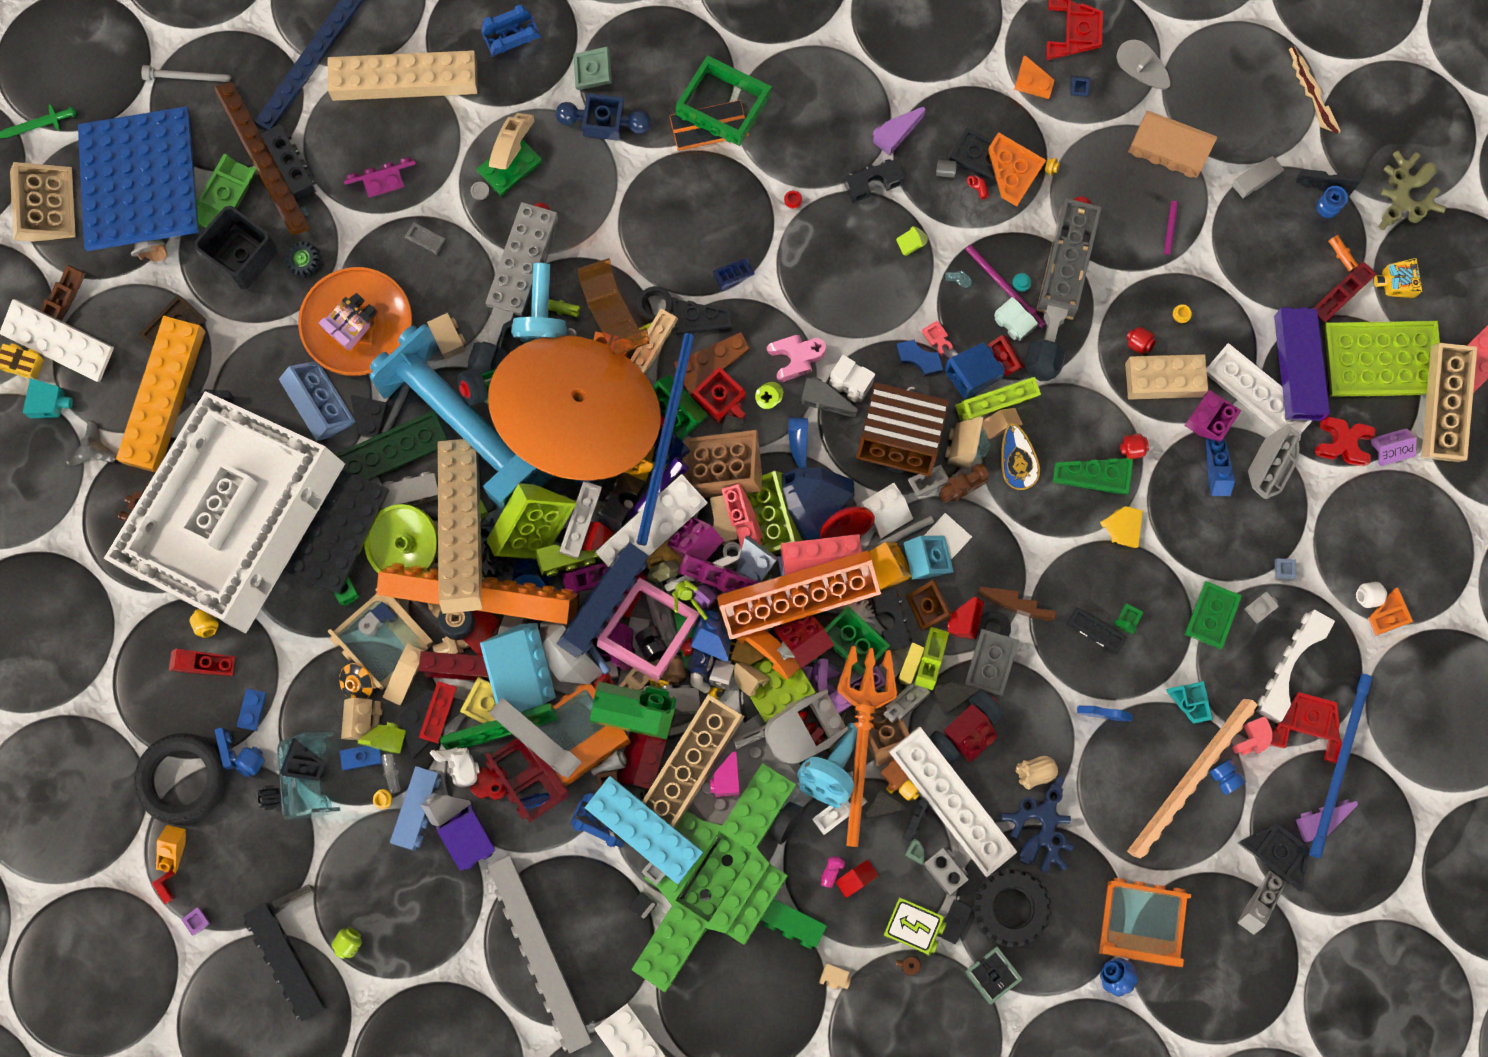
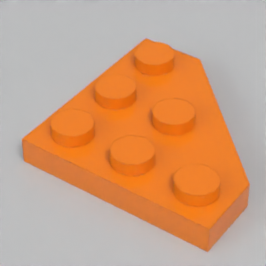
M998 132L989 146V155L1001 198L1018 206L1046 160Z

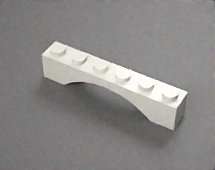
M1316 610L1304 614L1301 619L1303 624L1300 630L1297 629L1292 636L1294 640L1292 645L1288 646L1283 653V656H1285L1283 662H1279L1274 670L1276 673L1274 679H1270L1265 687L1267 689L1265 696L1262 695L1257 702V706H1259L1256 711L1257 713L1266 716V718L1275 723H1279L1284 719L1291 705L1289 680L1296 660L1310 645L1327 637L1335 622L1334 620Z

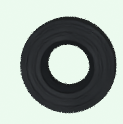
M988 611L981 615L977 633L978 637L981 628L986 630V625L990 621L999 623L1001 627L999 634L1010 636L1011 624L1003 613Z

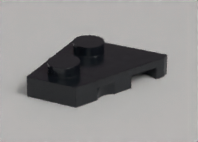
M186 388V396L197 405L204 392L194 393L193 388ZM204 389V392L206 391L227 402L234 403V396L228 390Z

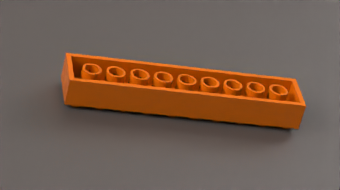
M393 563L391 566H387L379 571L377 595L439 604L438 569H430L429 571L423 570L421 566H411L410 568L404 567L402 563ZM486 577V579H482V610L478 611L568 624L577 614L579 593H573L574 590L562 589L560 591L554 590L555 587L552 586L540 588L535 587L536 585L533 583L521 585L517 584L514 580L501 582L497 578Z

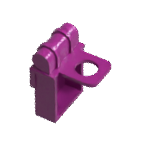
M617 623L609 639L635 654V648H633V629L622 623ZM609 653L600 654L604 661H611L615 666L623 670L632 669L631 666Z

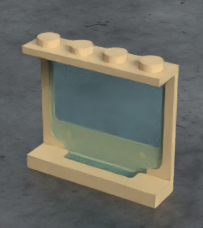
M377 593L335 631L328 630L331 635L329 638L336 647L340 645L344 649L342 654L349 661L353 659L356 663L364 666L371 674L373 688L376 689L378 687L381 691L388 686L407 643L423 651H427L435 644L393 597L377 595ZM383 601L398 618L393 623L387 620L379 627L375 635L366 636L359 630V622Z

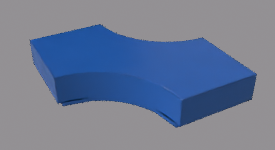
M915 339L896 344L901 363L916 365L924 376L943 371L938 352L931 353L922 350L915 342Z
M1077 706V713L1087 717L1105 718L1114 721H1132V714L1123 710L1098 706Z

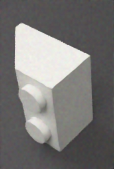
M895 483L861 503L862 507L869 508L875 516L873 528L880 539L913 520L905 498Z

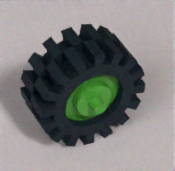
M300 241L299 244L294 243V248L291 246L288 248L291 252H286V255L289 256L285 258V261L288 262L286 266L298 276L312 277L311 273L315 275L317 273L315 270H320L321 268L318 265L323 262L320 260L322 255L319 254V249L308 242Z

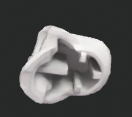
M455 747L450 750H431L430 755L436 762L448 761L449 768H451L450 776H452L453 783L456 786L465 788L476 782L477 774L480 773L477 762H474L467 748Z

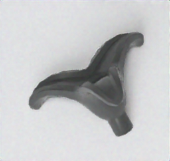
M89 420L85 437L80 440L81 445L66 460L69 466L82 464L91 458L105 462H115L117 455L101 443L95 421Z

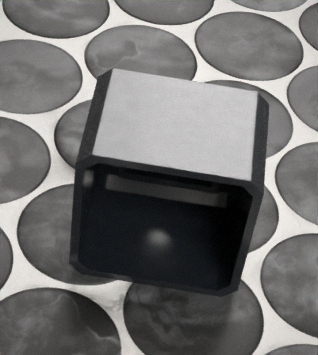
M225 206L194 242V248L203 261L240 289H247L277 254V247L268 232L233 206ZM239 252H246V256L243 259H237Z

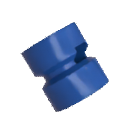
M1339 186L1327 188L1317 201L1316 207L1319 214L1326 218L1336 216L1347 203L1348 195L1346 191Z
M1231 758L1209 771L1215 781H1220L1219 786L1224 795L1231 793L1247 782L1242 774L1235 772L1237 767Z

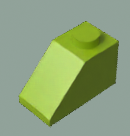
M387 722V725H377L358 739V744L400 754L406 730L399 729L398 724Z

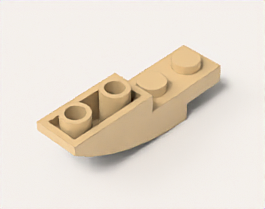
M516 113L514 117L507 118L496 139L489 167L507 169L521 149V140L534 123V115Z

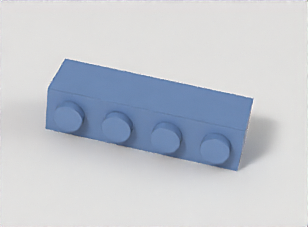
M415 766L390 840L391 844L416 851L417 847L420 848L423 836H421L423 828L426 829L429 822L421 804L425 802L426 797L440 789L442 779H440L441 775L439 773Z

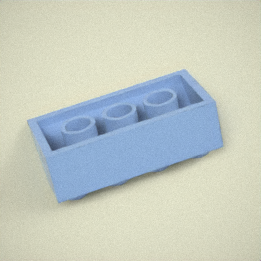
M316 361L289 366L279 378V381L316 441L331 438L356 422L322 366Z

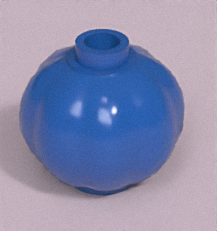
M1115 958L1106 962L1100 973L1103 989L1118 997L1131 993L1138 983L1136 967L1124 958Z

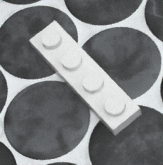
M583 482L559 554L578 559L602 487Z

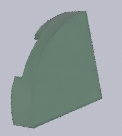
M913 838L905 856L922 865L925 858L924 849L919 840Z

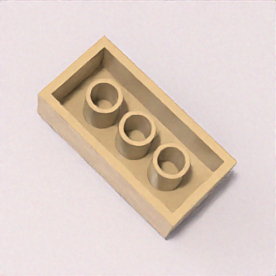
M1205 354L1129 357L1125 363L1128 399L1203 397L1208 392Z

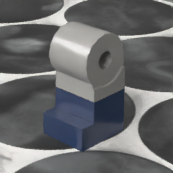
M382 601L361 619L358 625L359 630L366 636H373L387 620L393 623L398 617Z

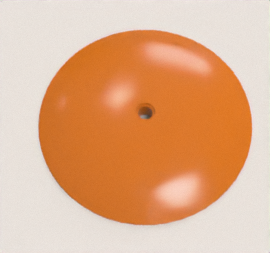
M543 337L517 347L498 365L491 379L488 392V404L492 421L507 446L516 455L535 468L562 478L599 480L624 473L646 457L652 449L660 429L659 401L654 388L641 369L614 348L583 337Z

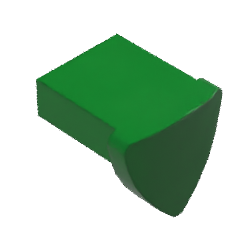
M1126 603L1113 625L1129 634H1135L1136 626L1143 611Z

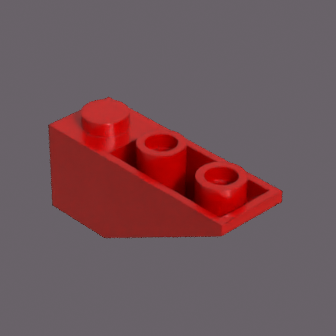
M175 649L171 651L169 671L233 676L235 656Z

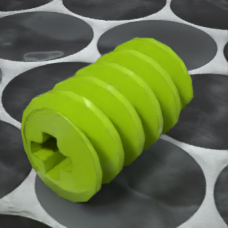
M768 382L762 385L755 395L757 404L764 409L773 408L781 402L784 393L783 388L776 382Z

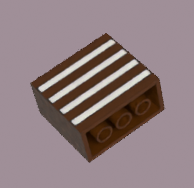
M874 383L856 459L930 477L939 449L949 400L908 391L903 388L887 386L886 384Z

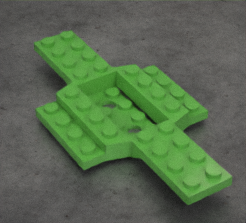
M762 763L723 826L703 821L689 811L685 813L676 830L687 836L694 845L703 851V854L679 884H676L666 875L656 886L645 876L644 879L657 887L672 906L633 966L632 971L666 993L707 929L726 933L743 945L747 943L788 875L772 866L758 848L796 787L795 783ZM721 835V840L719 841L716 848L710 855L709 859L707 860L704 867L698 874L697 878L695 879L692 886L686 893L685 897L683 899H680L685 889L691 882L692 878L696 874L697 870L699 869L704 859L708 855L709 851L715 844L716 840ZM725 855H731L733 858L732 865L728 867L722 864V858ZM704 889L711 891L712 895L708 901H703L700 897V893Z

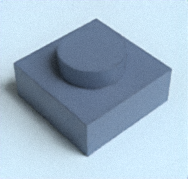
M1275 559V579H1296V559Z

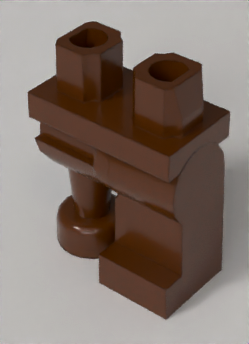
M982 463L977 464L971 468L970 474H958L956 479L953 476L949 478L946 486L942 487L939 493L943 503L945 504L952 499L956 503L961 497L987 484L989 473Z

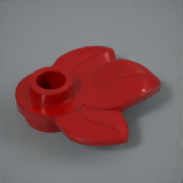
M501 766L498 767L507 780L506 771ZM480 767V773L477 774L478 783L469 788L472 794L478 798L489 797L493 800L503 798L506 794V787L501 788L495 779L498 776L495 770L491 772L487 767ZM499 787V790L494 792L493 788Z

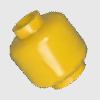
M201 609L195 610L189 620L195 635L203 638L213 636L219 626L216 617Z

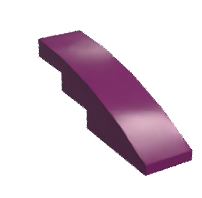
M685 554L678 570L682 575L698 579L702 583L717 587L719 590L727 593L760 583L745 575Z

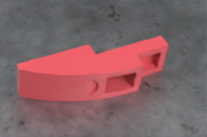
M741 484L723 488L722 493L730 522L736 528L741 549L746 535L762 546L760 539L763 537L756 515Z

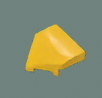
M1125 506L1115 510L1113 514L1100 522L1102 527H1105L1109 532L1112 543L1117 542L1120 545L1132 548L1139 547L1143 510Z

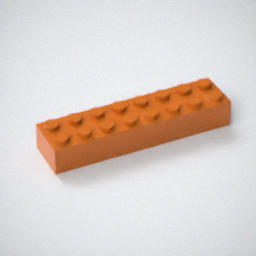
M867 550L718 595L717 599L729 639L731 640L804 618L807 615H814L877 596L881 592L873 563Z

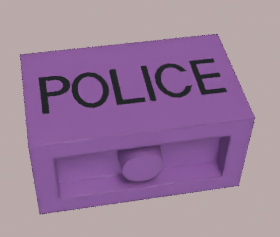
M1407 428L1371 438V445L1379 452L1380 466L1416 456V437Z

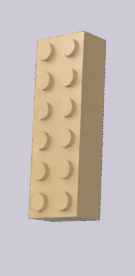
M1438 343L1431 346L1421 458L1453 462L1467 460L1477 347Z

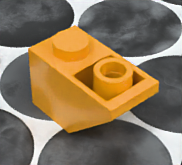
M166 825L157 839L156 870L164 872L173 870L176 874L186 843V829Z

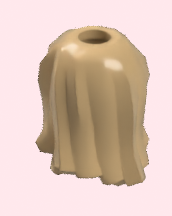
M1040 756L1018 763L1016 773L1021 778L1019 783L1024 785L1026 789L1031 790L1034 786L1048 784L1053 781L1058 775V767L1051 757Z

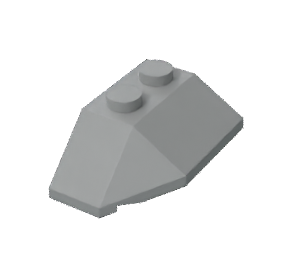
M1290 424L1285 425L1264 440L1248 469L1252 488L1264 499L1282 492L1298 462L1301 435Z
M549 621L542 622L539 633L547 664L560 682L589 685L603 674L588 651L583 655L579 654L577 657H574L556 644L568 627L567 624Z

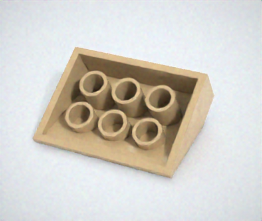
M14 162L10 170L13 240L34 242L75 237L72 167Z

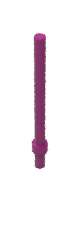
M971 244L965 248L998 285L1033 316L1038 323V327L1042 329L1046 323L1037 315V311L1017 294Z

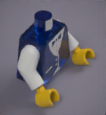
M693 648L687 668L691 685L701 692L707 693V695L709 694L716 699H720L717 697L716 692H722V689L710 687L709 682L717 658Z

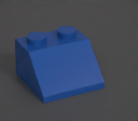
M704 609L703 611L708 619L704 620L700 615L694 627L691 647L727 662L731 640L729 639L724 620L716 612Z

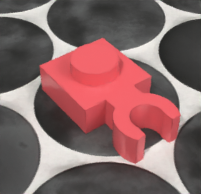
M938 320L922 329L921 333L931 347L934 345L938 346V353L941 356L945 353L942 349L943 346L948 347L950 351L952 350V344L949 341H945L948 334Z

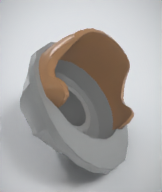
M162 239L135 243L131 256H138L140 260L146 257L153 262L161 261L167 257L166 244Z

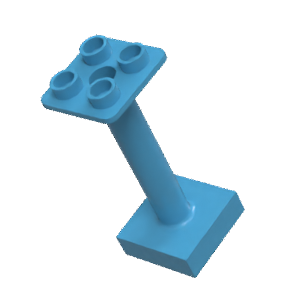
M426 324L421 325L418 329L414 325L408 327L400 335L398 342L401 345L390 355L387 352L379 354L371 363L370 369L373 372L370 375V379L384 399L392 395L405 382L498 471L483 487L492 505L500 513L503 512L518 483L543 487L554 476L535 468L516 455L502 440L497 430L471 405H468L426 363L438 349L434 336Z

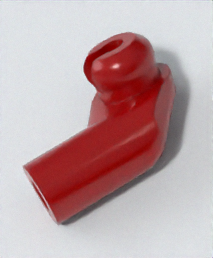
M973 175L967 178V184L978 190L980 199L989 197L986 182L983 179Z

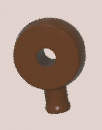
M908 956L903 961L896 960L895 966L902 967L904 973L910 976L916 975L921 968L920 961L914 956ZM910 963L913 964V968L909 967Z

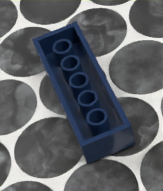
M631 542L627 543L619 551L556 644L574 657L587 652L594 643L591 639H594L603 630L604 626L602 623H605L614 614L615 610L613 607H616L625 598L626 594L624 591L626 592L637 580L634 576L642 572L648 564L645 560L649 555Z

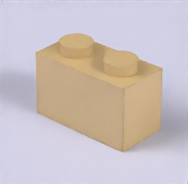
M448 313L427 322L445 360L465 351L463 345L466 344L462 333L458 335L456 331L458 325L454 317L450 319Z

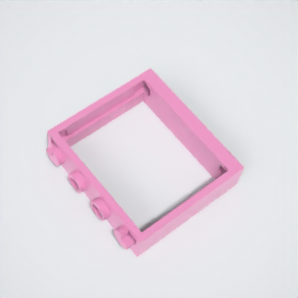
M639 577L637 582L627 590L629 593L620 604L618 603L617 607L619 609L607 620L608 625L606 628H603L596 637L598 638L597 647L658 682L697 623L700 613L678 600L677 613L686 617L687 620L657 666L655 667L608 639V637L639 590L674 610V598Z

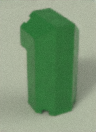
M598 681L589 722L667 740L675 711L676 698L674 696L672 698L669 697V692L666 689L648 686L645 691L641 692L642 689L635 690Z

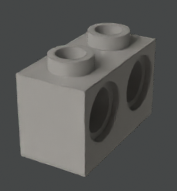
M942 848L923 865L946 894L951 895L969 880L966 877L968 873L961 865L957 866L953 861L955 859L954 855L948 849L945 851ZM938 857L945 859L946 865L944 868L937 867L936 859ZM950 873L957 874L959 879L956 884L950 883L948 879Z

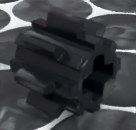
M269 785L258 790L257 803L259 808L273 810L277 808L276 806L281 805V792L279 788Z

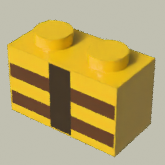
M11 343L10 346L2 344L0 349V370L37 380L44 359L35 350L28 349V351H25L16 344Z

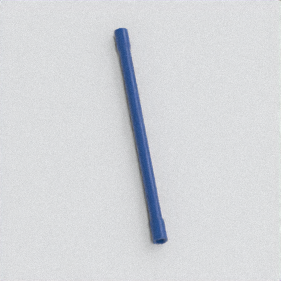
M1361 674L1357 694L1316 836L1312 842L1309 855L1315 858L1322 857L1327 832L1366 696L1372 683L1373 677L1368 674Z

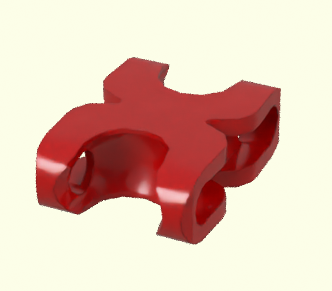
M1326 417L1320 421V428L1333 436V444L1322 443L1318 445L1315 449L1317 456L1333 460L1342 454L1343 460L1348 464L1358 466L1370 464V454L1361 451L1357 441L1358 439L1369 440L1373 438L1376 433L1374 427L1358 423L1349 429L1346 421L1332 417Z

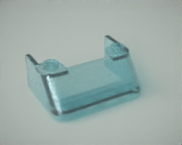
M306 732L283 740L278 744L277 756L281 803L285 820L325 816L341 811L340 807H331V801L327 796H321L320 779L319 781L282 776L280 773L292 738H296L320 757L326 750L324 739L334 736L333 732Z

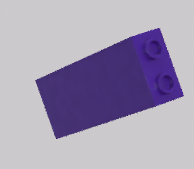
M1282 307L1274 315L1286 420H1324L1330 414L1317 309H1310L1309 307L1299 309Z

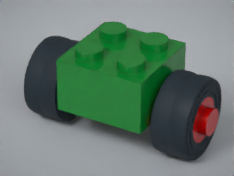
M472 368L458 374V387L468 405H475L481 402L488 404L490 382L495 370L480 374L477 369Z

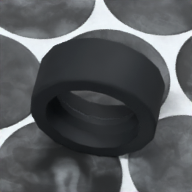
M648 287L638 297L637 308L639 315L648 323H652L656 315L647 313L644 308V302L650 296H661L666 302L665 311L672 314L673 302L671 295L662 287Z

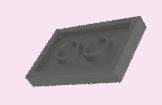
M981 628L964 684L1003 696L1019 640Z

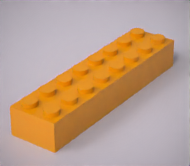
M163 316L116 460L122 464L156 473L164 460L186 388L188 387L206 332L200 325Z

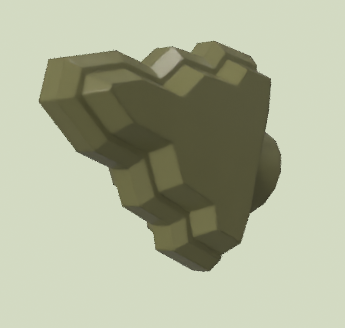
M675 559L649 569L646 578L648 581L656 584L681 575L678 572L681 562Z

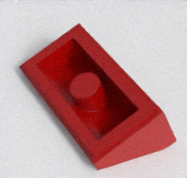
M1001 335L987 345L993 350L994 358L997 362L1000 361L1004 366L1005 377L1025 367L1006 335Z

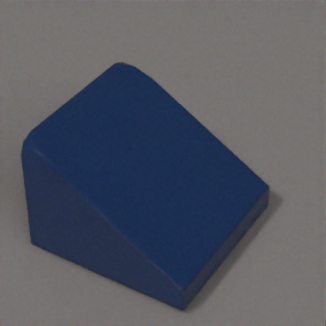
M1071 75L1070 95L1088 96L1091 78Z

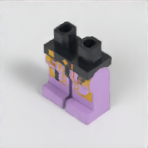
M355 293L349 299L345 296L334 311L326 319L323 318L319 322L320 326L348 351L353 348L369 327L374 324L372 319L378 313L370 304L362 311L359 307L365 300L358 293Z

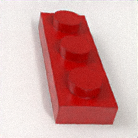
M437 682L419 738L439 743L457 690L456 686Z

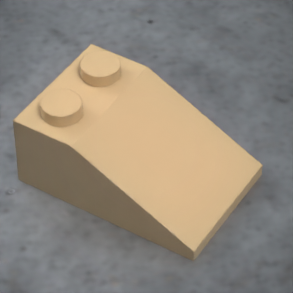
M984 417L956 423L954 429L951 428L949 440H952L951 447L947 446L945 457L948 458L947 464L970 468L977 453Z

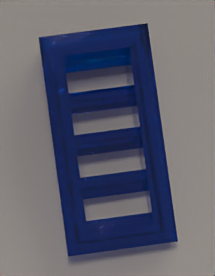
M747 258L713 271V276L721 291L755 275ZM742 265L745 266L746 270L748 271L747 273H744V271L742 270ZM736 268H738L741 275H737ZM731 271L734 278H731L728 272ZM724 274H725L726 278L728 279V280H726V281H725V280L723 279V277H722V275H724Z

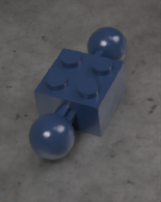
M587 93L584 110L578 109L571 102H562L555 111L556 119L563 125H572L577 120L583 121L582 132L584 137L620 141L622 126H629L631 131L636 134H643L651 127V118L643 110L634 111L631 115H623V97Z

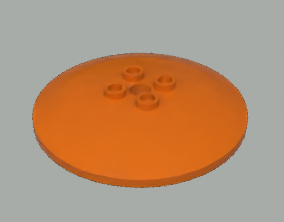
M350 267L337 270L319 280L304 298L298 319L300 338L308 354L323 368L345 376L371 374L373 371L370 369V365L373 360L383 352H387L390 355L401 345L398 342L400 335L408 327L412 326L411 307L402 288L386 274L364 267ZM358 293L365 300L359 308L363 311L370 304L378 313L372 319L374 324L369 327L367 332L348 351L320 326L319 322L323 318L326 319L336 306L342 302L345 296L349 299L352 295Z

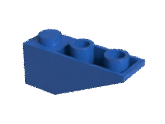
M1206 438L1208 482L1211 496H1231L1235 478L1226 439L1223 438L1220 442Z

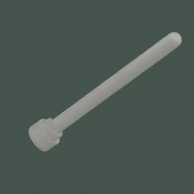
M143 65L141 72L143 80L161 77L230 82L232 79L230 75L156 70L149 65Z

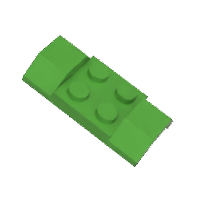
M223 154L197 200L198 224L207 228L225 206H233L237 209L257 172L256 168L242 165L228 155Z

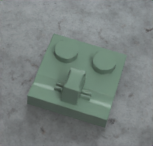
M608 47L573 54L575 88L577 90L612 83L610 49Z

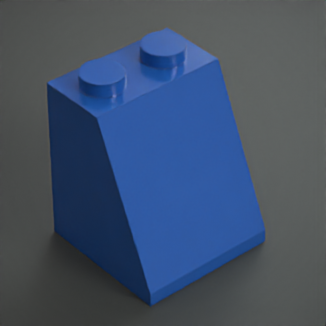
M984 342L948 359L944 370L964 400L973 397L999 381L1005 374L1004 366L1000 361L997 362L994 358L993 350L990 346H986Z

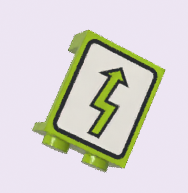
M899 897L884 936L930 956L931 952L935 953L939 944L936 939L939 933L943 934L947 923L944 922L945 918Z

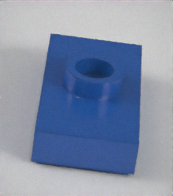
M362 746L340 750L343 771L382 764L381 750Z

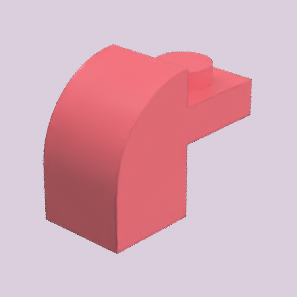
M1266 716L1243 725L1249 740L1233 746L1232 749L1234 754L1241 752L1242 755L1252 752L1253 749L1255 754L1266 750L1272 741V729Z

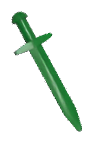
M49 104V115L6 128L0 132V139L9 138L51 123L54 124L56 130L60 131L59 120L70 116L75 117L76 109L68 107L67 110L56 113L53 106Z

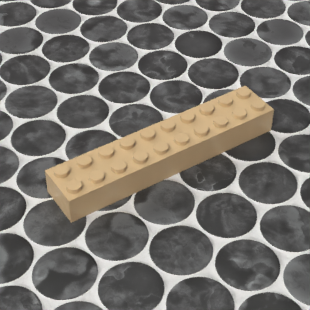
M464 439L438 441L439 604L442 614L482 610L479 453Z

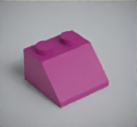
M732 752L715 771L714 779H710L711 793H715V798L739 796L736 752Z

